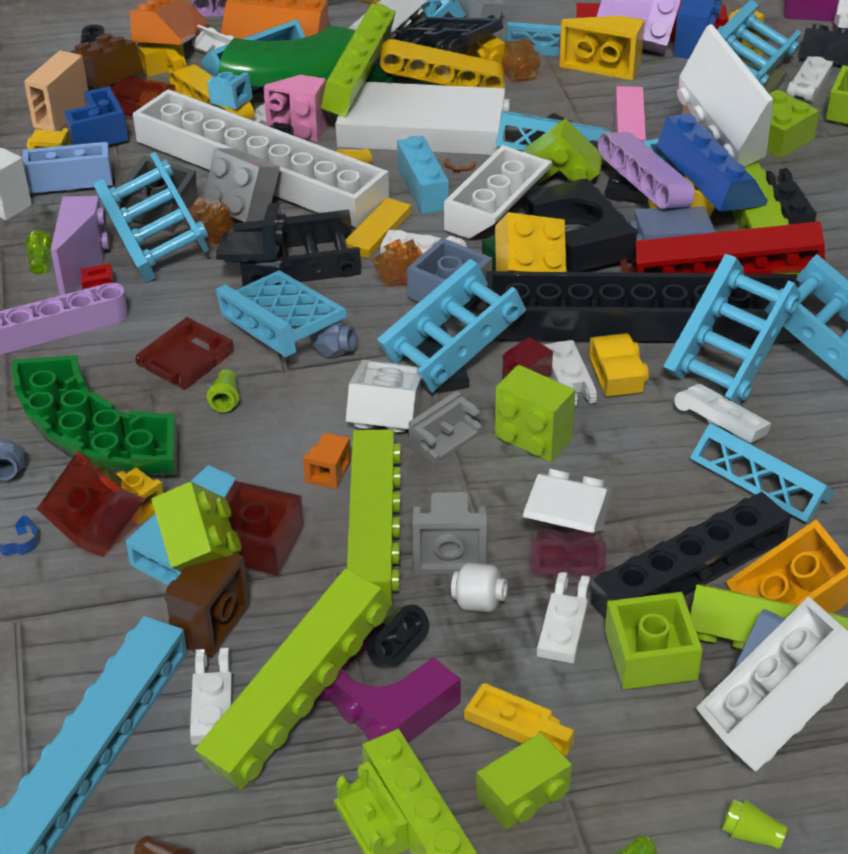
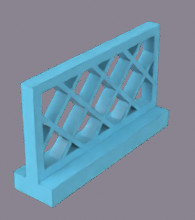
M280 270L237 290L232 289L226 284L215 289L223 317L285 357L296 352L294 342L347 317L345 308ZM292 326H301L296 329L292 328Z

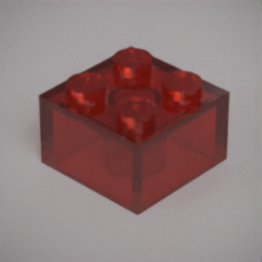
M77 451L39 504L37 510L76 546L104 557L145 499L104 463Z
M235 481L225 499L231 510V516L228 517L231 529L235 531L241 543V551H238L239 555L244 556L245 568L278 575L304 527L302 496Z

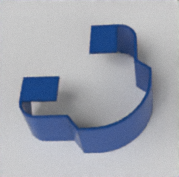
M21 516L15 523L17 534L27 533L25 526H30L32 534L35 536L23 544H0L2 555L7 556L15 553L23 555L33 551L38 546L39 534L37 526L31 524L28 516Z

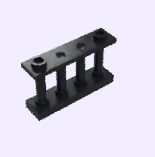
M349 209L286 217L287 230L284 232V241L280 244L276 260L267 263H257L254 260L240 262L242 287L279 270L299 282L361 275L360 248H348L346 244V239L351 235ZM263 220L232 224L233 232H262ZM334 242L336 250L318 252L317 244ZM305 246L307 254L289 256L287 248Z

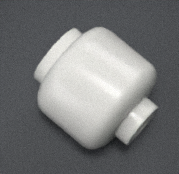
M466 563L461 567L460 571L454 572L451 582V596L453 600H457L461 609L490 613L497 608L500 601L506 600L508 582L507 579H502L500 570L495 565Z

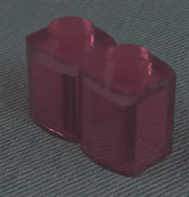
M552 529L537 530L529 534V562L533 570L544 574H557L568 569L580 574H595L605 570L606 543L601 534L597 532L591 533L583 530H574L564 534Z

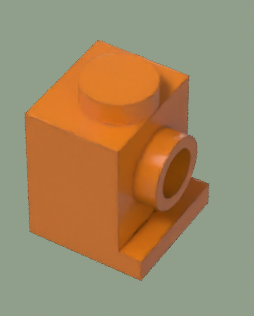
M323 433L318 444L312 446L310 454L305 453L303 457L305 483L338 489L351 463L349 437Z

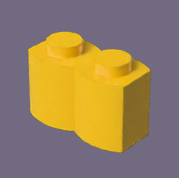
M628 333L590 338L589 359L592 369L597 375L603 395L608 397L643 392L644 382L649 380V371L647 364L642 363L640 359L638 343L633 342Z

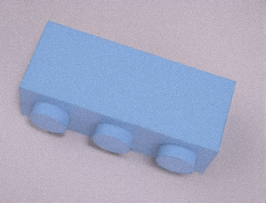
M108 142L23 150L22 159L25 163V174L30 187V193L45 194L50 191H74L80 188L94 187L93 183L102 178L107 186L113 185Z

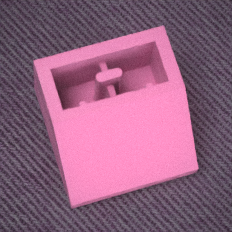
M298 75L265 84L263 88L267 126L269 127L276 123H286L293 127L295 137L318 142L328 127V111L320 108L326 79Z

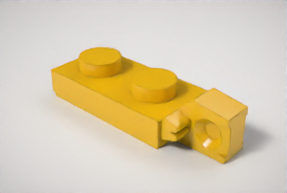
M486 683L481 684L464 709V720L519 743H524L541 732L564 756H567L574 746V730L560 725V720L552 716V710Z

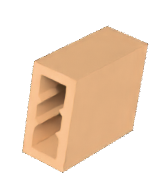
M59 50L24 80L33 127L58 131L66 124L64 111L85 106L83 92L88 91L82 55Z

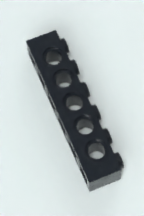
M760 492L750 498H744L737 505L723 512L715 513L710 519L694 527L686 528L681 534L667 541L659 542L654 548L638 556L630 557L625 563L609 571L601 572L596 578L592 579L590 604L606 620L607 601L682 592L683 596H686L695 591L697 584L706 585L784 542L787 539L791 516L764 492Z

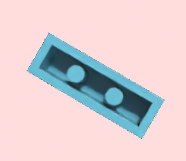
M411 136L407 139L397 140L398 170L421 214L444 210V201L449 197V181L425 137Z

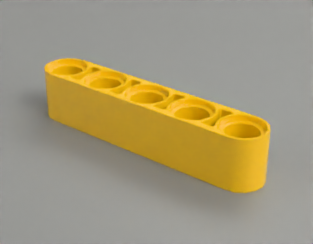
M394 39L387 40L381 45L380 65L387 73L446 86L505 88L504 69L496 61ZM389 55H395V56H397V57L390 58V57H387V56H389ZM418 60V61H422V62H421V63H414L413 61ZM446 66L447 68L440 69L438 67Z
M192 64L169 73V81L175 92L252 121L254 120L255 113L250 101L237 109L212 104L207 83L213 76L197 65Z

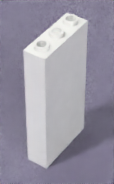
M365 82L347 116L338 115L337 147L397 150V140L407 139L411 136H424L432 152L493 155L500 148V146H496L501 110L509 111L510 99H505V88ZM505 125L503 141L506 140L507 125Z

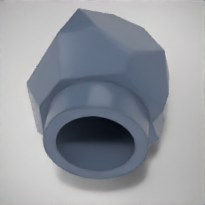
M338 321L311 334L310 341L324 358H336L345 354L346 351L355 350L357 334L353 326H347Z
M6 437L0 439V480L8 481L25 467L24 448Z

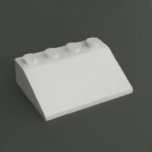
M712 24L708 25L679 76L677 96L681 104H686L692 116L696 118V121L706 131L710 132L712 137L722 147L726 148L739 164L745 167L766 157L773 98Z

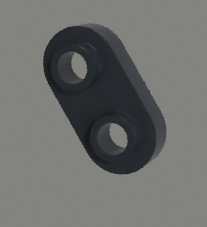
M414 604L395 609L368 639L367 654L371 662L379 668H389L402 663L428 633L429 621L425 611ZM403 620L407 624V630L403 627ZM382 645L385 648V654L382 651Z

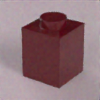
M531 337L526 338L503 354L502 379L517 365H521L549 378L552 374L553 350Z

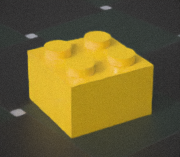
M508 212L495 226L496 271L566 272L565 219Z

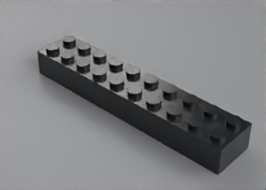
M486 271V281L488 283L486 287L500 296L511 287H514L526 308V311L494 339L525 340L531 337L534 340H590L591 337L628 333L632 341H677L714 273ZM744 274L777 290L784 289L788 280L794 282L797 288L800 286L799 281L796 280L797 274ZM742 288L733 289L727 299L728 304L764 320H767L769 316L765 308L771 301ZM486 302V309H487V308L490 306V304H488V303ZM723 315L717 317L712 327V332L734 342L754 343L760 333ZM782 327L774 342L800 343L801 341L785 327Z

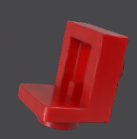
M111 263L81 269V285L83 289L106 283H115Z

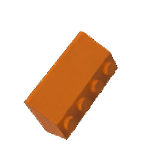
M146 0V3H139L138 7L130 10L131 40L135 42L181 45L200 33L197 28L198 24L209 28L208 21L188 0Z
M227 0L221 34L243 39L298 19L305 36L309 37L322 32L329 26L328 0Z

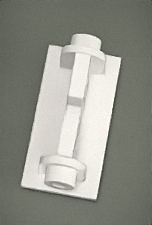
M198 24L197 28L200 34L193 38L192 46H194L195 50L207 54L210 50L229 44L234 37L218 33L212 27L206 28Z

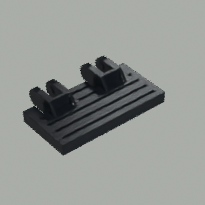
M427 17L395 32L396 40L431 48H434L436 44V49L463 54L471 49L473 43L502 30L503 24L502 19Z

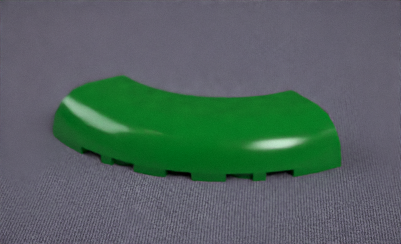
M329 25L322 32L294 40L256 41L233 38L223 51L218 74L232 72L234 75L239 76L244 72L249 73L251 86H265V84L298 75L324 78L327 81L356 30Z
M78 355L12 360V378L19 402L33 426L54 445L80 460L113 471H125L128 473L132 469L138 468L146 475H177L179 442L174 413H148L131 410L128 414L116 410L113 403L88 390L81 374Z

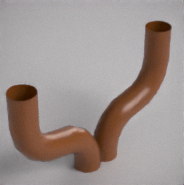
M446 158L444 161V165L447 168L453 169V173L472 170L476 165V162L473 161L471 166H463L457 169L456 166L448 164L449 158Z

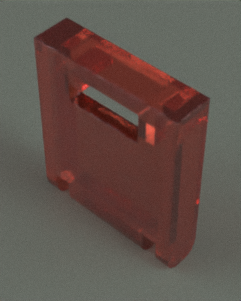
M134 76L123 79L111 87L124 115L132 117L135 111L167 89L176 92L174 84L166 85L165 82L141 77L134 78Z
M185 317L142 349L136 355L135 361L138 366L145 367L151 373L186 390L233 354L234 344L232 339ZM197 338L209 344V351L191 341Z

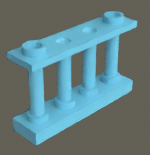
M749 0L718 32L734 52L761 68L758 72L745 64L764 87L770 78L769 75L787 55L792 56L800 45L797 40L802 32L797 29L789 39L756 19L757 15L754 13L759 4ZM751 27L781 48L778 50L747 29ZM736 39H743L771 57V59L768 61Z
M156 152L150 155L157 168L116 189L114 186L108 188L103 178L93 183L145 283L156 278L151 268L156 265L155 261L197 240L204 253L209 251L204 240L209 237L201 221L195 223L170 179L174 175L167 160L161 162ZM163 178L168 188L128 209L125 207L119 209L117 204L122 202L121 199ZM174 198L179 209L138 230L137 228L130 229L129 224L133 223L132 220ZM184 219L191 228L150 251L148 249L142 251L140 245L144 244L143 240Z
M725 254L663 367L672 376L683 380L687 373L693 372L728 389L725 397L740 405L741 401L746 400L753 388L752 381L789 314H793L797 310L801 293L795 283L789 280L781 292L745 276L744 268L736 257ZM739 287L776 304L767 320H764L728 304L727 299L732 290ZM723 315L759 331L760 333L751 349L712 332V327L717 317ZM709 344L744 360L735 378L698 361L696 355L701 346Z
M816 254L796 278L801 283L798 287L801 293L800 303L797 310L793 314H789L783 327L848 381V329L839 337L825 325L836 313L848 323V280ZM811 293L826 304L816 316L801 305ZM770 302L765 311L770 314L776 303Z
M469 259L377 338V341L388 360L392 363L397 364L406 356L419 366L417 369L419 376L428 391L433 393L526 311V308L514 287H511L502 296L486 287L488 283L478 263ZM476 295L490 304L478 317L463 307ZM451 316H455L467 325L455 337H452L440 328ZM428 336H431L443 345L431 358L416 348Z

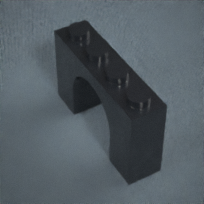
M588 178L535 189L524 194L525 215L565 219V224L580 223L589 225L565 231L566 268L569 272H578L636 258L635 241H637V235H639L638 231L627 222L623 214H620L614 208L612 203L601 194L600 190Z

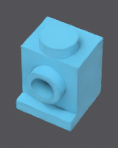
M222 72L217 77H211L207 83L212 104L237 109L253 98L249 73L246 72L239 76L234 75L232 72Z

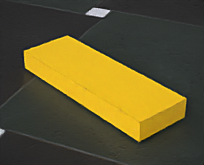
M387 197L346 239L347 247H359L360 256L369 259L381 246L388 230H396L410 216L412 205Z

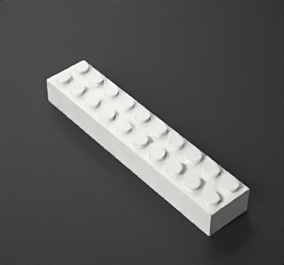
M169 89L133 113L137 142L208 170L211 167L215 148H238L280 166L274 196L318 213L349 209L351 226L356 228L387 197L389 198L388 171Z

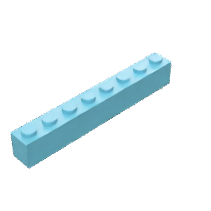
M143 616L137 626L129 630L124 644L115 656H111L108 659L103 673L95 684H91L87 688L82 702L74 713H70L66 717L61 731L53 742L45 746L38 763L30 773H27L21 779L17 792L7 805L0 808V854H51L187 656L184 629Z

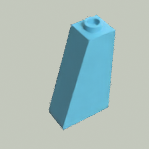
M208 465L190 482L223 496L230 506L232 516L239 503L236 478L225 471H220ZM154 514L126 540L130 566L168 585L172 580L177 579L181 571L172 569L170 566L157 517Z

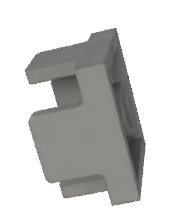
M433 492L431 494L430 513H421V507H413L414 574H454L455 571H460L461 567L466 563L486 564V506H478V513L468 512V494L466 492Z

